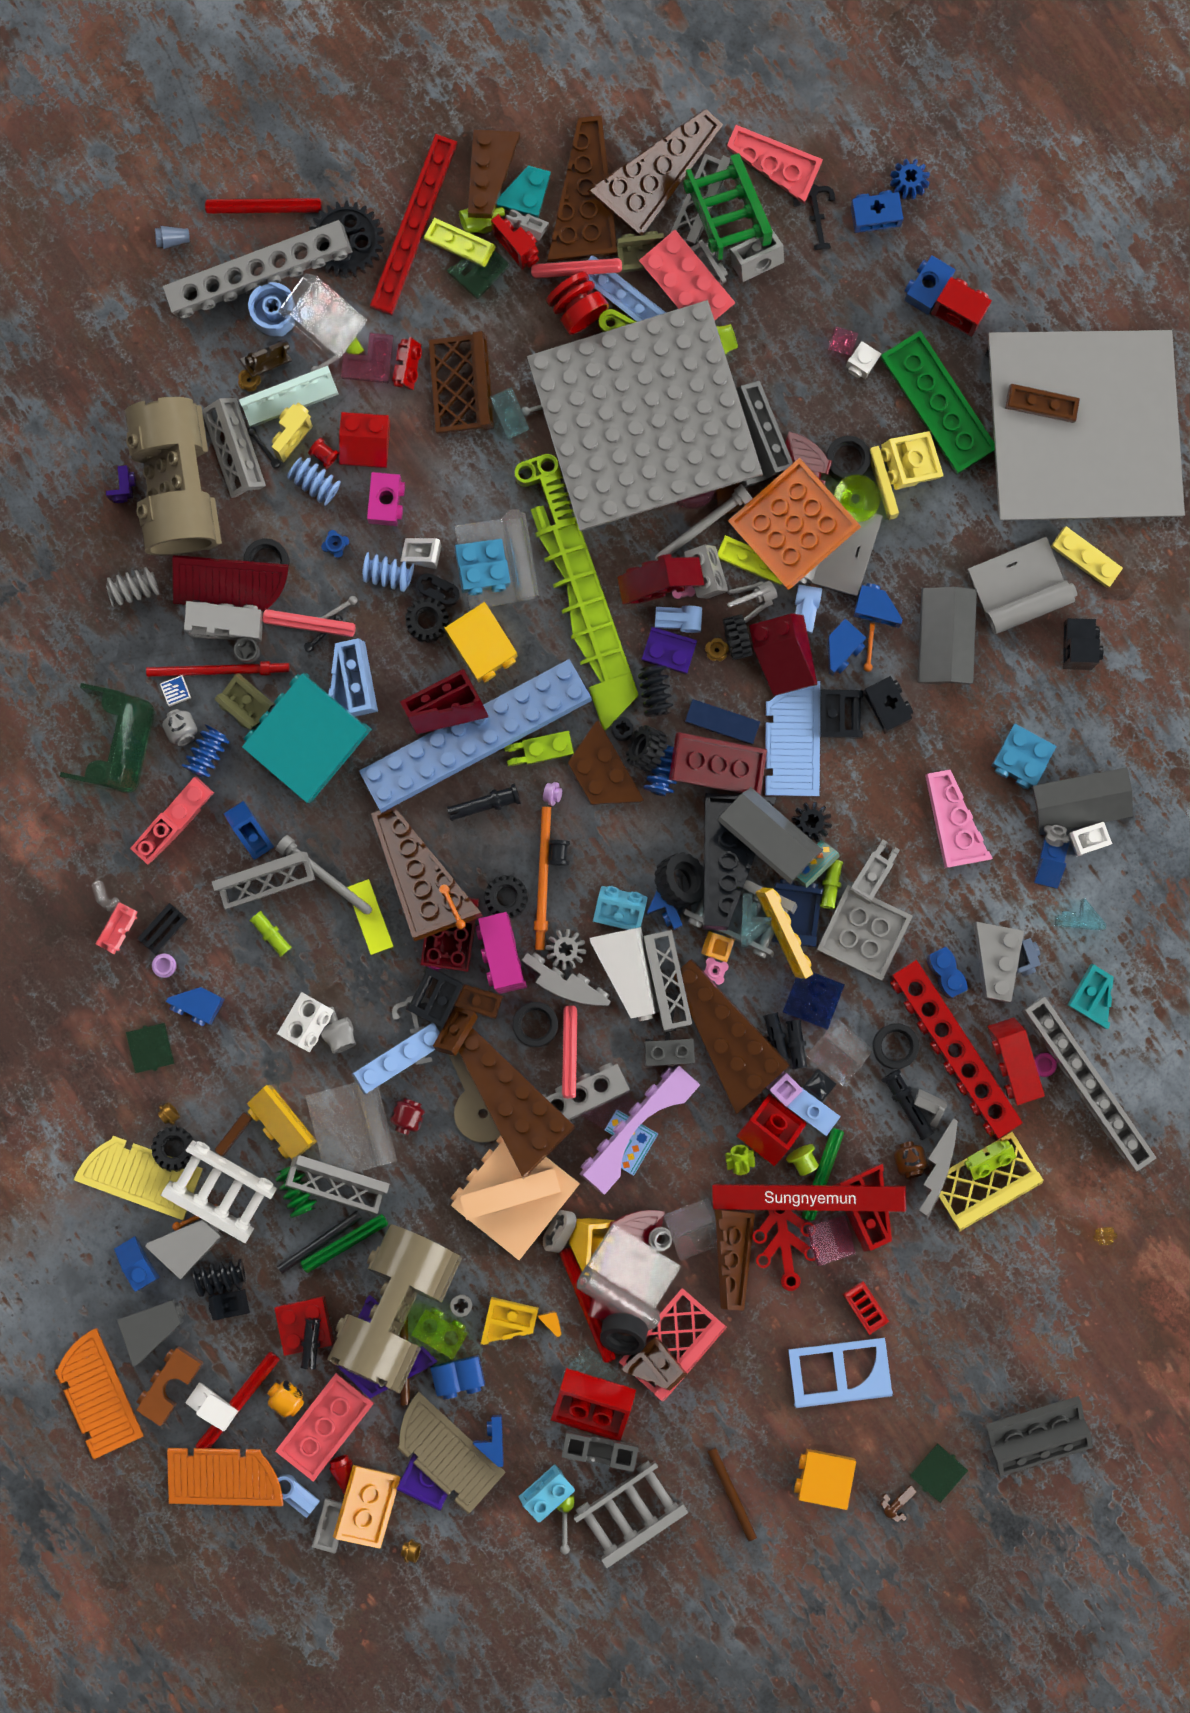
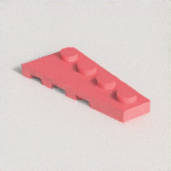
M735 125L727 144V150L734 155L739 153L744 162L805 205L823 159L738 125Z

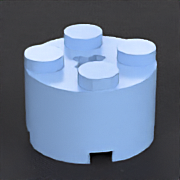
M270 282L263 286L260 285L251 293L248 301L249 313L254 325L260 332L269 336H284L294 327L298 319V307L293 294L286 286ZM275 306L277 307L276 311H269V309H274Z

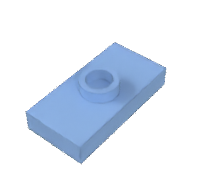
M804 1089L787 1106V1108L825 1136L828 1135L841 1117Z

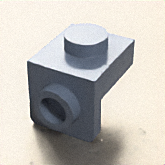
M1031 938L1023 940L1021 945L1026 966L1017 968L1016 974L1022 973L1023 977L1035 973V967L1041 965L1038 958L1040 955L1039 947L1036 942H1032Z

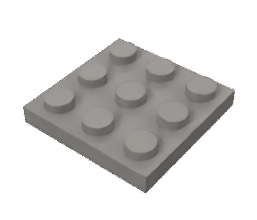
M847 885L816 950L882 981L913 916L874 897L868 905L849 893L848 891L851 886Z

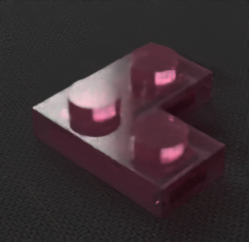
M370 333L367 356L344 353L342 379L389 383L394 336Z

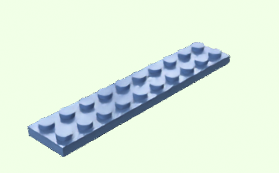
M568 659L485 703L483 706L489 716L488 718L437 729L359 770L382 813L591 702L592 698L572 662Z

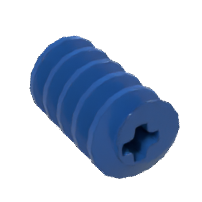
M206 724L205 727L209 732H200L204 740H195L199 748L191 747L190 749L195 756H186V760L190 765H181L199 777L211 776L206 770L207 768L215 769V765L211 760H220L216 752L225 751L221 743H230L224 734Z
M667 745V749L663 751L665 753L664 757L661 756L660 758L661 763L656 764L658 767L650 771L655 776H647L646 778L652 785H644L643 789L665 797L666 793H674V790L669 787V784H677L676 781L669 780L674 747Z

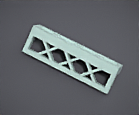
M326 366L239 399L250 427H255L278 418L286 407L290 408L293 404L300 403L307 407L336 396L339 393L329 367Z

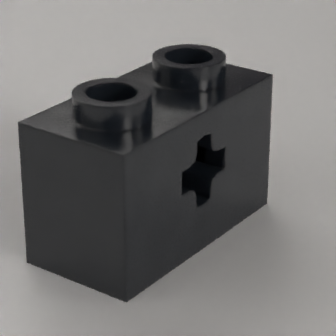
M891 676L865 688L863 691L884 734L912 720V707L908 701H903L900 695L902 688L897 680L893 681ZM887 698L890 702H895L893 710L890 706L885 707L884 704L887 702Z

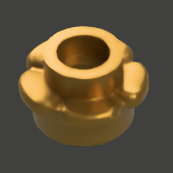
M246 369L242 370L238 375V385L243 390L254 391L257 385L259 386L261 383L260 375L251 377Z
M714 638L706 644L705 651L710 660L723 661L727 657L726 653H728L729 647L722 639Z
M167 1102L164 1106H159L161 1111L158 1112L161 1120L165 1124L171 1123L174 1125L175 1121L180 1118L176 1108L170 1102Z
M414 1539L404 1543L401 1556L405 1557V1563L409 1561L417 1562L421 1552V1544L415 1542Z

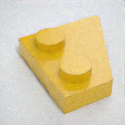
M491 1297L481 1344L485 1345L496 1340H507L518 1335L532 1334L539 1308Z

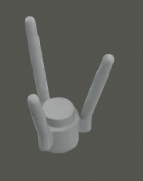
M770 580L764 583L760 581L756 584L728 590L727 593L729 595L753 590V593L729 602L727 606L732 607L756 598L758 603L763 602L744 618L745 623H747L763 609L773 605L772 600L778 597L776 589Z

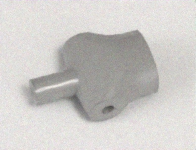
M334 1010L329 1024L321 1032L322 1038L329 1045L333 1054L346 1051L356 1045L353 1036L354 1029L350 1019L346 1017L338 1020Z

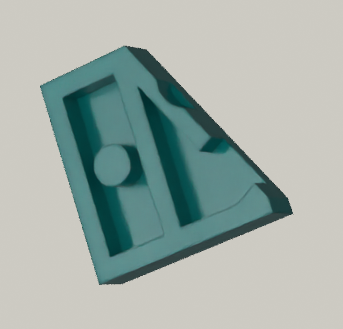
M528 165L499 196L496 207H503L509 211L513 209L521 214H530L539 218L551 171Z
M1090 964L1067 1006L1104 1029H1109V1007L1112 1004L1111 990L1114 977L1096 965Z

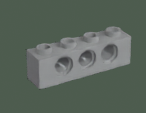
M608 1063L598 1068L600 1072L591 1076L590 1073H587L577 1078L576 1091L582 1090L586 1093V1098L581 1103L575 1102L573 1098H564L562 1095V1085L555 1088L556 1093L548 1097L546 1093L542 1095L551 1104L556 1100L562 1101L564 1109L561 1113L570 1121L629 1093L630 1089L618 1064L613 1066L612 1063ZM598 1080H605L608 1083V1088L604 1092H597L594 1089L595 1083Z

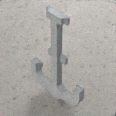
M413 996L408 997L405 1002L397 1003L393 1007V1020L400 1018L397 1010L401 1007H406L407 1003L412 1001ZM424 997L421 1003H428L430 999ZM411 1012L414 1028L410 1029V1033L414 1034L423 1029L424 1026L419 1027L417 1015ZM425 1056L418 1060L416 1065L432 1062V1057L426 1058Z

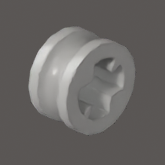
M463 1294L455 1296L450 1304L451 1311L458 1317L468 1315L472 1309L471 1299ZM459 1299H464V1303L468 1302V1307L464 1308V1312H458L459 1308L455 1309L454 1305L459 1302Z

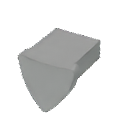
M921 1089L918 1090L915 1096V1105L934 1113L930 1126L936 1128L947 1107V1102Z

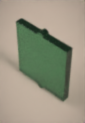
M165 1023L149 1027L144 1025L141 1029L126 1032L135 1073L152 1069L157 1071L160 1067L175 1064Z
M937 1443L910 1476L923 1487L922 1490L924 1492H929L941 1503L968 1470L955 1459L956 1456L954 1454L950 1455Z

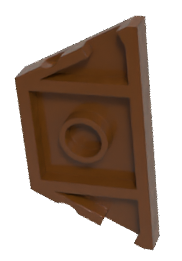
M599 720L596 721L569 760V767L591 805L641 803L644 801L643 797Z

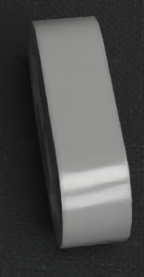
M560 1210L556 1213L543 1237V1247L546 1251L559 1253L563 1250L576 1226V1216L573 1212Z

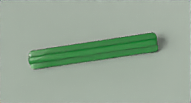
M837 1128L831 1129L812 1185H827L844 1135L842 1130ZM803 1210L802 1218L814 1221L817 1211Z
M380 1214L301 1262L303 1270L309 1273L386 1227L388 1221L385 1216Z

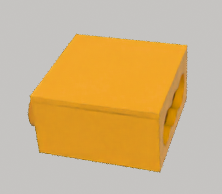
M806 1449L805 1454H801L799 1460V1469H802L801 1479L796 1478L794 1493H798V1500L847 1510L856 1460L851 1457Z

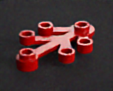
M768 1210L769 1216L761 1227L753 1232L752 1238L758 1244L764 1243L767 1240L768 1231L776 1221L778 1233L763 1253L756 1257V1264L761 1268L768 1267L771 1263V1257L781 1246L784 1274L780 1280L781 1285L788 1291H794L800 1286V1277L794 1272L790 1244L802 1252L809 1261L816 1260L819 1252L817 1248L807 1245L788 1230L787 1220L800 1228L801 1234L806 1237H810L815 1233V1226L810 1222L802 1220L792 1210H784L783 1213H777L776 1210ZM805 1225L812 1227L810 1234L804 1233L803 1228ZM763 1232L764 1239L757 1241L755 1234ZM809 1249L815 1250L816 1255L814 1258H808L807 1251ZM761 1256L767 1257L768 1262L766 1265L759 1263ZM788 1277L795 1278L793 1286L787 1285L786 1280Z

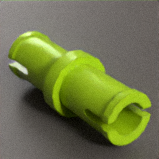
M836 860L827 868L825 880H822V886H824L820 904L822 908L835 909L837 892L841 888L839 880L843 862L840 860Z
M259 911L249 920L263 935L262 939L265 942L268 941L280 957L292 948L278 932L279 928L277 926L274 927L262 911Z

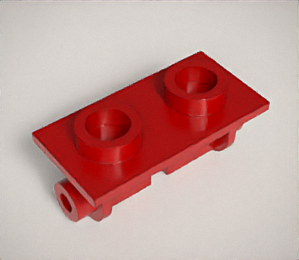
M409 337V340L401 339V343H398L396 361L403 362V365L394 366L392 381L395 387H403L405 385L409 389L414 390V385L418 378V363L422 356V345Z

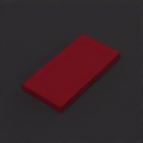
M678 732L675 735L669 780L742 794L751 787L761 795L767 749Z

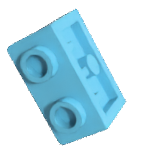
M601 886L593 922L626 930L639 928L642 924L648 897L638 892L622 891L613 886Z
M554 1464L518 1497L523 1507L537 1522H541L565 1501L575 1489L566 1480L557 1465Z

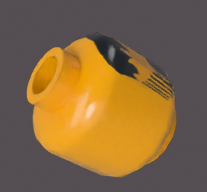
M287 1380L281 1384L275 1382L267 1393L270 1396L268 1406L282 1417L289 1415L293 1417L304 1404V1400H302L303 1392Z

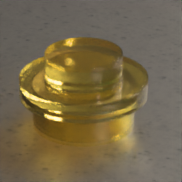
M1112 1227L1098 1228L1095 1230L1093 1241L1099 1242V1245L1113 1244V1240L1117 1239L1118 1236Z

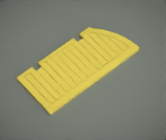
M113 1136L111 1140L99 1146L86 1158L74 1178V1181L180 1220L185 1219L187 1210L161 1196L169 1181L177 1182L184 1169H180L177 1172L162 1169L154 1160L152 1150L133 1143L131 1150L124 1148L127 1140ZM198 1166L186 1185L187 1190L193 1194L203 1168Z

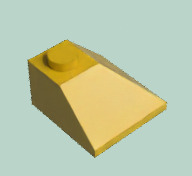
M576 1219V1226L570 1236L569 1244L582 1272H599L605 1243L612 1244L613 1236H608L607 1234L610 1222L615 1220Z

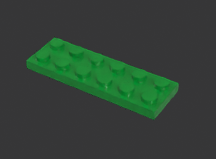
M921 330L880 356L956 474L961 473L995 451L994 441Z

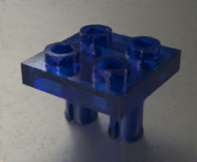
M814 972L806 979L795 977L782 1012L828 1030L845 984Z

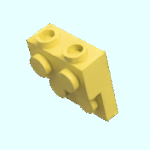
M300 403L293 404L290 408L286 407L279 416V424L283 432H278L272 440L273 445L271 447L275 456L283 463L313 427L310 420L311 416L308 414L309 411Z
M930 431L889 439L881 445L882 458L887 463L889 469L887 472L888 478L895 490L943 477Z

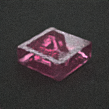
M835 326L828 350L852 356L858 333Z

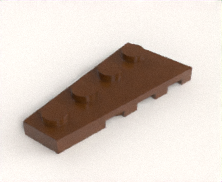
M473 130L468 218L492 219L503 182H505L510 162H512L516 145L520 139V132Z
M715 1209L721 1309L744 1311L755 1213Z

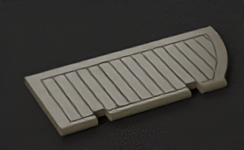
M420 1392L416 1394L403 1417L397 1449L407 1458L414 1453L418 1458L413 1464L447 1495H450L452 1490H454L458 1494L454 1502L469 1515L506 1472L484 1455L473 1444L471 1439Z

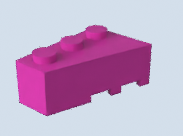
M503 912L479 918V925L475 927L478 939H483L485 948L481 949L484 963H488L490 972L486 973L489 986H494V989L499 994L527 988L508 913Z

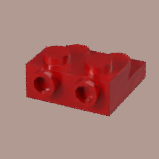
M499 214L491 220L494 237L522 270L527 266L529 268L532 267V265L539 261L537 256L539 251L535 244L537 241L529 230L525 232L522 227H519L513 232L514 227L507 218L503 220Z

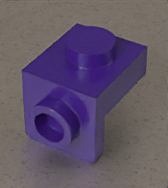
M127 465L118 466L120 489L106 491L107 498L113 500V503L127 502V499L133 498L132 486H136L135 473L131 472Z

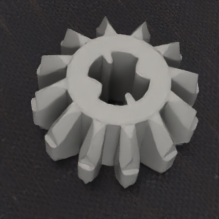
M566 929V937H562L560 930L556 931L558 940L552 936L549 937L550 942L555 945H546V950L554 951V953L547 955V959L556 957L557 959L553 962V966L556 967L561 961L562 970H566V962H569L571 968L574 969V959L579 963L583 962V959L577 956V954H586L585 949H578V947L585 944V941L575 942L579 937L577 932L572 938H569L570 929ZM566 943L567 946L573 947V951L570 950L571 954L569 956H566L565 953L560 954L559 949H562V944Z

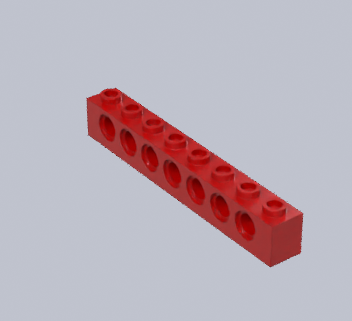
M915 960L891 975L890 977L893 981L890 982L893 990L897 995L901 993L906 1000L903 1002L906 1010L910 1015L914 1013L919 1020L916 1023L923 1035L928 1034L932 1040L929 1043L936 1055L941 1054L945 1060L943 1063L945 1070L950 1076L954 1074L958 1080L956 1084L958 1090L963 1096L967 1095L972 1103L969 1106L977 1117L980 1115L984 1120L985 1124L982 1126L990 1137L994 1136L995 1139H999L1023 1123L919 962ZM911 983H916L920 986L921 991L918 996H912L909 993L908 987ZM925 1003L931 1004L934 1008V1012L930 1017L922 1013V1006ZM938 1023L944 1024L947 1028V1033L944 1037H939L935 1033V1027ZM951 1044H957L960 1048V1054L957 1057H952L948 1053V1048ZM965 1064H969L973 1068V1075L969 1078L964 1077L961 1072ZM979 1084L984 1085L987 1090L983 1098H979L975 1094V1088ZM991 1105L998 1106L1000 1110L999 1116L995 1119L991 1118L988 1114V1109Z

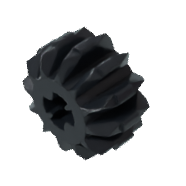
M813 802L812 809L809 808L807 803H804V811L800 808L795 810L796 814L800 817L793 816L791 821L799 823L795 825L810 839L811 835H813L814 840L819 842L820 836L818 833L826 837L828 833L823 828L828 829L832 827L831 823L824 822L831 818V814L823 816L822 813L826 807L822 806L819 811L816 810L817 802ZM808 817H813L812 820L814 818L817 820L814 828H810L811 825L809 827L806 825Z

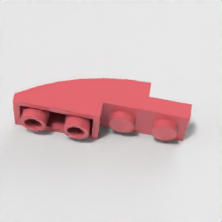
M194 777L169 807L158 815L130 849L147 865L150 864L201 811L200 808L214 792L198 777Z

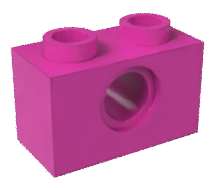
M371 473L367 514L369 524L397 526L398 519L402 520L403 505H399L400 496L405 494V482H401L400 475ZM391 495L393 500L390 504H382L380 502L382 496Z

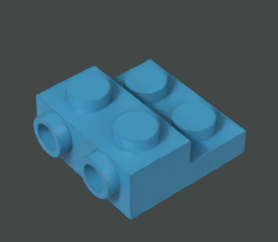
M502 539L455 545L462 593L474 596L482 594V590L492 589V592H502L506 590V587H509L511 581Z
M1014 724L991 766L995 768V772L1005 778L1010 776L1017 780V785L1024 789H1029V787L1032 788V786L1038 784L1057 746Z

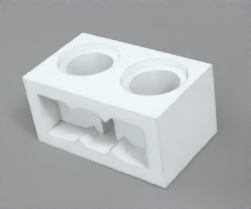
M301 992L277 1034L310 1052L313 1046L316 1045L322 1030L329 1023L334 1010Z

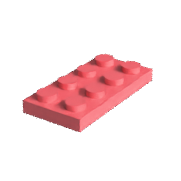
M676 230L672 231L639 260L678 309L708 300L715 321L735 304V301Z
M336 1372L275 1452L314 1482L375 1402Z

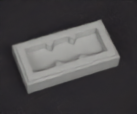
M325 1498L312 1544L313 1548L336 1553L339 1540L335 1539L333 1534L342 1502Z

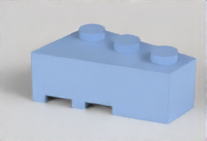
M357 638L335 643L329 695L354 717L378 712L365 642Z

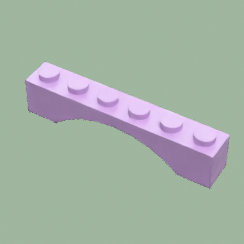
M679 1065L668 1066L660 1076L663 1079L657 1086L655 1084L650 1086L644 1094L646 1098L641 1104L637 1102L630 1109L629 1118L625 1122L621 1120L613 1129L615 1134L609 1140L604 1139L597 1147L599 1152L594 1158L589 1157L581 1165L583 1170L580 1172V1175L601 1194L605 1195L621 1176L624 1150L638 1126L649 1116L661 1109L685 1103L700 1086Z

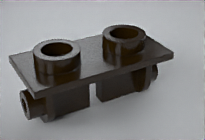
M279 340L272 346L255 353H248L247 356L240 358V362L251 377H255L292 361L287 354V350L290 347L287 341Z

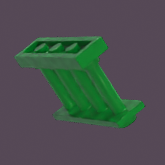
M739 153L730 156V165L727 166L726 170L697 179L694 178L691 169L686 170V177L683 180L684 190L686 194L690 193L709 238L707 241L710 252H715L718 261L723 259V248L725 246L753 237L759 238L762 247L772 243L773 231ZM729 178L735 181V189L704 199L699 190L700 187ZM736 198L742 199L745 204L743 209L711 218L707 207ZM743 218L751 219L753 223L750 229L721 238L715 228Z

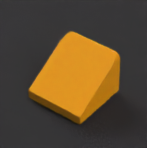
M708 931L701 954L727 962L735 940Z
M552 1311L538 1315V1318L556 1337L562 1335L557 1312Z

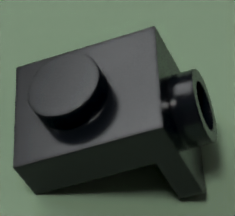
M245 1289L208 1297L209 1311L213 1321L250 1313Z

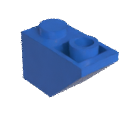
M844 619L827 639L829 674L832 676L836 671L841 674L850 664L847 662L852 654L857 656L866 647L863 644L866 637L847 619Z
M199 987L168 997L166 1002L171 1004L170 1010L180 1015L186 1012L192 1015L191 1020L204 1026L205 1023L212 1025L225 999Z

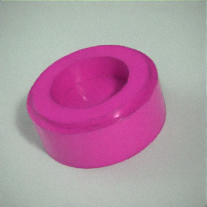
M1040 1053L1034 1057L1040 1077H1048L1055 1072L1057 1062L1051 1054Z

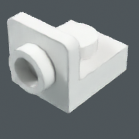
M861 341L847 361L846 367L848 372L857 378L863 377L866 379L880 358L881 353Z

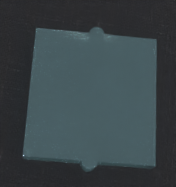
M589 1346L576 1358H572V1363L567 1367L568 1369L613 1382L618 1376ZM566 1369L560 1375L562 1378L564 1377Z

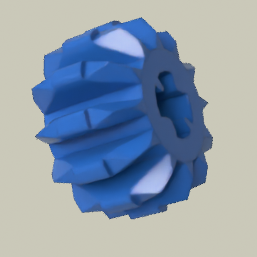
M906 158L903 165L897 163L895 165L896 170L891 171L890 177L893 179L890 181V186L896 187L894 193H903V200L906 199L907 194H910L913 200L916 199V193L922 196L925 192L924 188L929 186V181L926 179L929 178L930 173L923 172L926 167L925 164L917 166V159H914L913 163L910 164ZM906 176H908V179H909L910 177L914 178V181H913V182H912V180H910V182L906 181V180H905V179H906Z

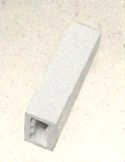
M641 927L590 938V942L630 1018L638 1017L639 1021L653 1019L652 1014L659 1012Z

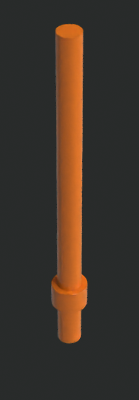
M542 807L537 916L533 931H536L535 950H545V932L548 931L546 908L551 807Z

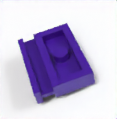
M651 627L642 661L654 665L667 666V669L687 674L697 640Z

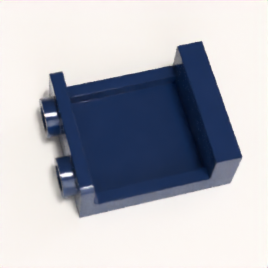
M780 879V883H775L773 889L779 895L796 902L798 906L794 915L789 912L787 914L791 919L790 925L793 932L801 940L800 946L816 947L823 889H819L818 884L814 883L805 888L804 886L794 885V881L789 883L784 879ZM774 933L771 942L779 943Z

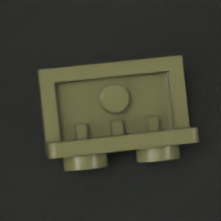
M649 231L642 236L625 234L618 238L617 253L618 258L622 261V271L620 273L646 270L639 260L664 239V233L658 234L657 231Z
M239 673L233 677L224 691L215 697V701L219 703V707L223 711L232 714L237 719L239 725L249 730L259 726V719L274 706L273 702Z

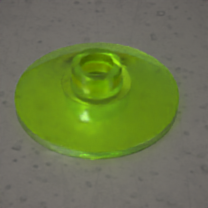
M851 475L839 482L834 491L835 498L857 522H863L873 517L880 506L881 496L877 485L873 480L864 475ZM854 494L859 497V501L856 504L851 500Z

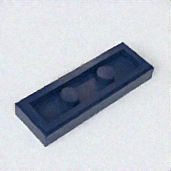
M692 699L685 723L751 745L754 743L760 721Z

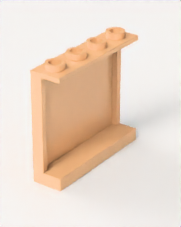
M501 1135L496 1140L499 1145L494 1152L489 1149L481 1159L484 1164L479 1171L474 1168L466 1178L469 1181L464 1189L459 1187L451 1197L454 1201L451 1206L464 1217L465 1214L459 1196L522 1178ZM545 1157L527 1176L554 1168L561 1192L468 1220L520 1260L580 1183L549 1158Z

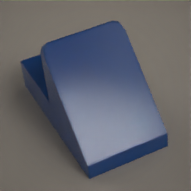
M1044 838L1034 880L1035 884L1058 889L1067 864L1065 863L1069 842L1064 843L1060 847H1055L1048 844Z
M656 891L646 915L665 909V913H662L666 926H671L673 930L681 928L683 925L676 908L668 905L661 898L660 893Z
M492 1415L491 1421H487V1436H492V1440L473 1441V1444L496 1466L503 1467L502 1415Z

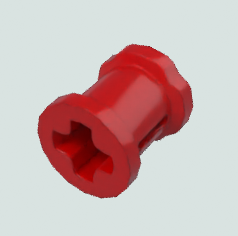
M322 437L316 440L308 451V454L310 456L314 455L319 459L326 469L339 456V452L328 447Z

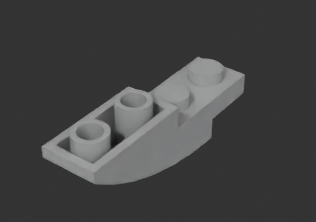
M535 952L532 956L527 953L522 959L523 963L540 974L535 983L548 992L583 1005H610L611 1001L608 999L610 995L600 987L596 990L588 985L590 980L582 974L578 973L575 976L572 973L566 981L563 979L565 976L563 972L556 967L549 969L544 965L546 960Z

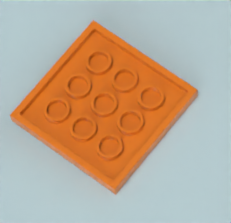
M800 458L728 520L788 590L861 528L860 524Z

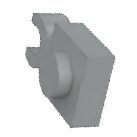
M511 209L509 215H506V218L514 228L522 227L525 232L529 230L538 241L547 231L549 222L530 214L522 216L518 211Z

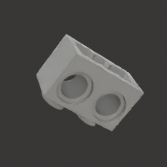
M705 544L684 552L685 557H699L705 585L700 587L694 586L698 598L709 599L728 592L716 546Z

